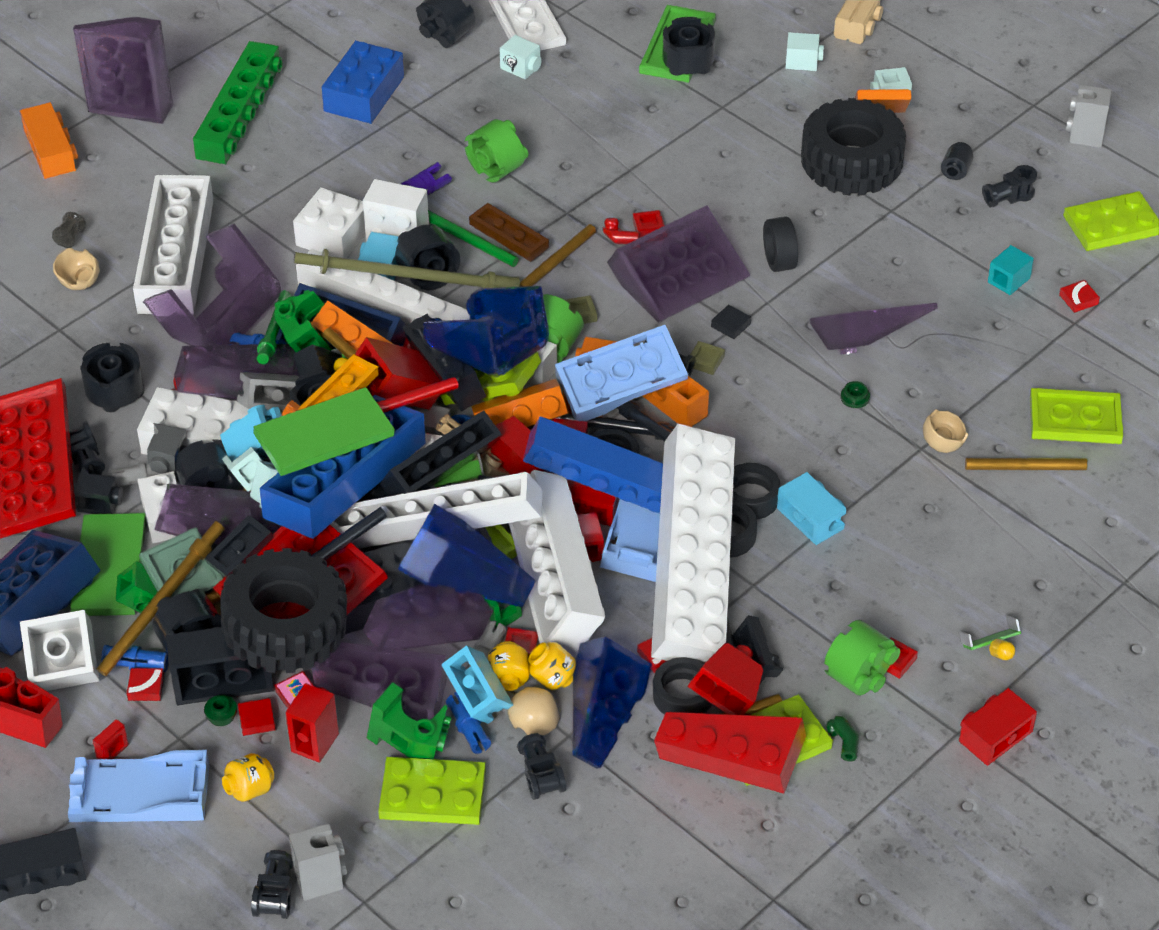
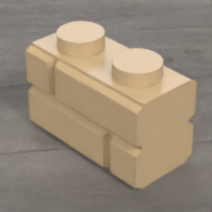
M846 0L835 18V38L849 39L850 42L857 44L863 43L867 35L871 36L873 34L875 21H880L882 17L883 6H880L881 0Z

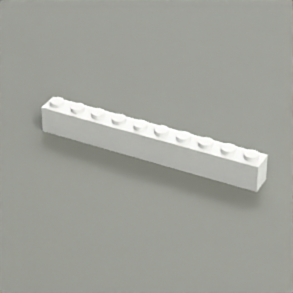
M311 248L308 254L322 255V252ZM296 265L298 285L302 283L400 317L406 325L410 324L414 319L428 314L453 345L473 337L485 361L537 351L542 362L534 371V375L529 378L528 382L537 385L546 382L555 373L557 345L378 274L328 268L325 274H320L319 266Z

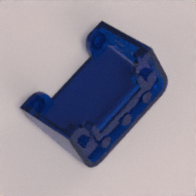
M541 286L479 288L471 294L466 303L470 320L442 321L440 318H431L423 323L424 339L430 347L488 375L505 374L543 348L549 338V328Z

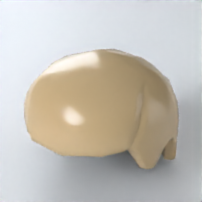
M67 248L57 255L53 263V273L60 283L70 290H85L91 287L96 282L100 272L98 260L86 249L84 251H76L73 248Z
M935 409L927 416L923 424L924 439L931 448L938 452L949 453L956 451L964 444L968 437L965 424L959 416L949 411Z
M526 687L519 691L511 699L513 706L507 710L513 727L515 729L521 728L527 735L533 733L547 735L556 728L560 720L553 695L542 688Z

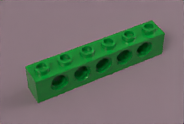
M254 41L248 42L193 137L196 159L226 165L230 156L235 154L240 138H244L249 122L254 120L258 106L263 104L268 88H272L277 72L280 73L282 69L283 59L279 55V46Z

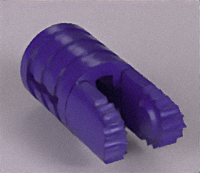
M436 162L401 184L426 189L428 196L453 180L449 174L437 180L434 179L432 175L438 173L442 168L440 163Z

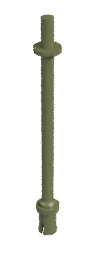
M323 249L322 255L295 252L294 263L319 266L320 274H325L328 268L476 286L485 290L486 294L501 292L517 295L520 286L519 277L495 275V272L488 271L483 276L331 257L329 256L328 249Z

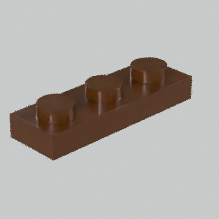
M489 203L469 216V225L530 262L549 248V239Z

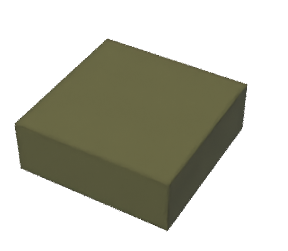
M590 295L565 300L570 304L568 309L574 314L576 311L579 312L584 324L597 322V312Z
M698 341L690 354L696 358L694 369L714 375L725 357V349Z

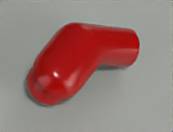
M606 218L604 220L605 227H602L603 233L615 244L638 245L639 232L622 231L618 228L619 220L617 218Z

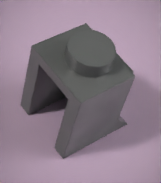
M153 423L154 435L147 448V458L151 471L157 473L173 471L176 476L177 456L187 447L182 445L186 436V430Z

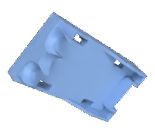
M666 325L555 364V375L564 391L573 417L577 421H588L602 416L634 398L688 379V373ZM641 342L640 345L634 347L633 344Z
M620 499L605 543L600 568L656 582L660 514ZM615 537H618L616 545L611 544V540H615Z
M173 750L143 759L87 760L86 757H75L74 772L70 774L69 822L204 820L210 767L207 750Z

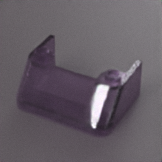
M235 223L206 235L208 241L222 257V260L215 267V278L223 288V291L196 319L172 289L148 297L143 301L145 306L173 339L214 356L229 352L231 350L230 344L237 343L230 342L231 336L234 333L245 334L276 301L281 293L279 280Z

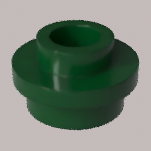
M852 381L847 383L842 389L840 399L844 405L850 408H862L869 403L870 392L862 382Z
M226 695L214 696L204 706L205 717L215 726H226L234 720L237 714L236 702Z

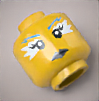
M505 641L497 644L488 653L487 659L505 691H514L529 680V656L526 649L511 641Z
M541 643L529 655L530 674L546 689L556 690L560 687L565 688L573 682L576 676L574 672L576 660L559 643Z
M250 753L227 763L224 776L222 777V785L228 795H232L238 801L246 802L269 791L271 782L274 780V771L266 758Z

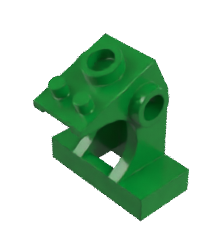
M306 290L302 295L291 296L275 303V321L284 333L286 341L295 352L312 344L330 351L333 350L310 322V319L325 305L314 291Z
M392 682L373 704L367 739L376 745L381 740H384L409 758L434 759L436 751H443L452 717L445 716L448 706L444 705L436 716L430 720L421 719L416 721L404 713L401 704L403 689ZM419 729H426L429 732L422 733L419 731Z

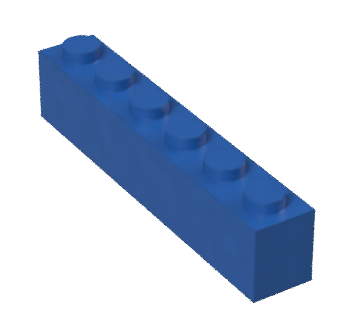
M539 417L529 434L523 462L660 514L663 463L547 418Z

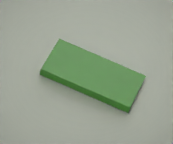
M667 5L641 61L639 73L689 83L693 74L672 75L662 60L663 29L666 25L667 28L672 25V20L680 17H697L701 19V23L707 26L709 23L713 26L716 21V14Z
M365 387L253 426V434L280 476L393 437L394 427Z
M145 513L86 514L83 516L80 542L101 571L93 578L92 583L88 587L81 589L72 598L71 612L85 610L88 616L135 615V610L116 601L117 576L136 561L141 563L139 554L143 552L146 528Z

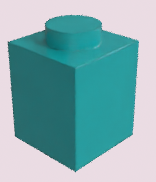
M1010 245L991 261L988 283L1008 295L1013 294L1030 279L1034 258Z

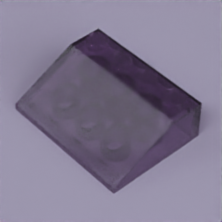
M129 17L75 25L73 31L88 112L163 124L173 106V98L161 20Z
M707 205L616 249L607 261L620 285L658 323L750 277L748 270Z

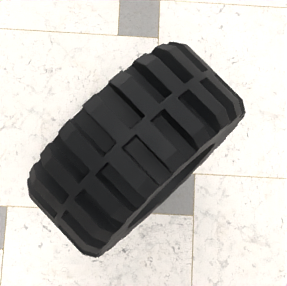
M848 98V100L844 101L842 99L834 100L831 104L827 102L821 105L819 109L814 110L804 123L801 148L802 167L811 180L815 179L814 182L822 188L825 186L828 191L833 193L838 191L842 192L843 195L849 196L851 193H857L860 196L866 195L870 191L872 193L881 190V187L886 188L893 183L903 168L906 143L904 125L892 110H886L885 106L880 103L873 104L871 100L863 99V101H859L856 98Z
M282 548V551L274 552V549L266 550L263 552V555L257 556V554L248 557L245 564L239 563L223 583L224 589L221 591L222 634L225 635L227 646L234 650V655L242 661L247 659L248 665L256 669L264 667L267 672L276 673L277 670H286V674L295 673L296 669L303 668L305 671L313 668L314 663L317 661L319 663L324 662L330 657V652L334 653L341 645V639L344 638L346 632V587L335 568L331 565L327 567V562L319 556L313 558L311 553L300 550V553L292 552V548ZM279 602L296 603L309 610L307 613L291 619H276L259 612L265 606Z

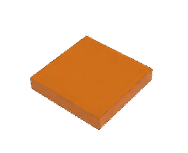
M858 90L855 98L859 101H863V99L871 100L873 104L880 103L885 106L886 110L890 109L894 113H905L911 101V90Z

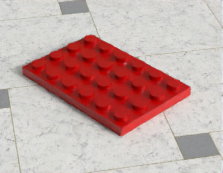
M62 378L0 396L1 539L76 516L66 385Z

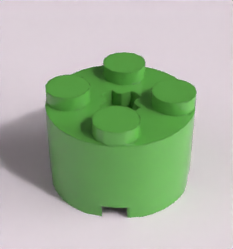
M493 119L465 138V141H468L465 152L470 164L479 175L483 172L489 177L486 180L492 183L499 181L522 166L524 160L529 155L526 147L521 144L516 135L515 126L509 120L503 122Z
M544 294L539 299L535 298L518 323L517 329L556 344L557 363H559L567 356L583 330L584 322L578 311L574 314L568 309L570 304L557 296Z
M855 620L848 625L853 629L846 635L840 632L831 644L824 662L829 667V670H825V673L856 695H864L870 690L876 693L883 687L886 681L884 675L889 666L898 659L900 649L895 646L893 640L866 622Z

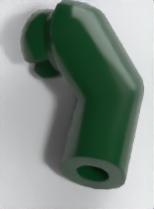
M835 716L834 719L827 721V732L833 737L838 735L841 737V758L848 762L855 761L858 753L859 734L846 717Z

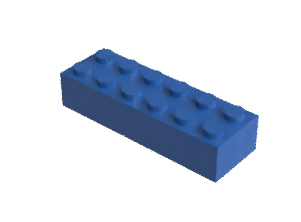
M377 395L372 396L376 402L385 400V398ZM406 406L384 412L394 427L393 437L283 476L277 473L260 487L263 518L313 539L381 482L390 469L408 459L426 444L424 413Z

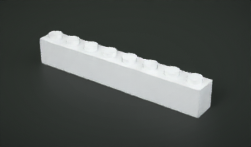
M528 472L356 502L330 525L342 534L381 507L386 513L387 518L351 542L359 549L541 517L542 488Z

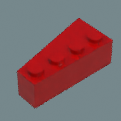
M0 667V733L46 748L63 727L59 698L29 680L22 681L17 678L15 671L10 668Z
M665 712L654 742L659 758L662 760L784 794L804 744L806 733L803 719L799 717Z

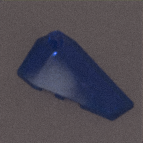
M436 504L431 508L398 567V570L425 585L437 587V585L455 588V592L463 594L467 591L484 595L486 599L523 607L536 582L532 576L463 519Z
M606 636L580 643L576 658V668L573 673L572 755L596 769L601 768L618 740L617 734L623 724L628 723L632 716L630 712L635 703L643 698L652 666L648 661Z

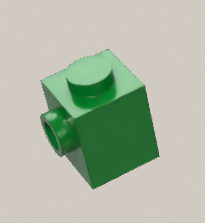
M136 561L117 576L116 601L141 613L157 594V590L143 564Z

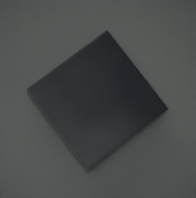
M729 304L711 320L712 328L732 339H735L751 324V316Z

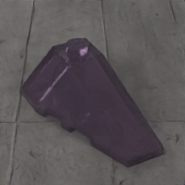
M937 303L840 313L810 318V324L828 350L839 349L840 355L857 353V347L872 344L934 311L938 306Z

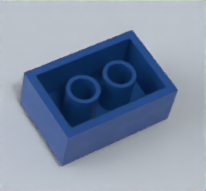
M355 40L321 87L324 112L372 124L404 78L403 53Z

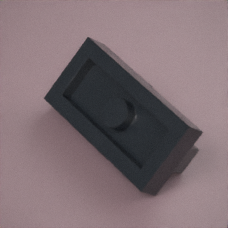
M248 515L206 556L205 560L208 565L227 578L239 563L245 564L248 557L258 554L273 539L271 531Z
M748 615L733 633V639L736 647L738 645L749 647L753 652L752 659L762 666L761 684L766 677H778L783 671L779 656L769 651L759 617Z

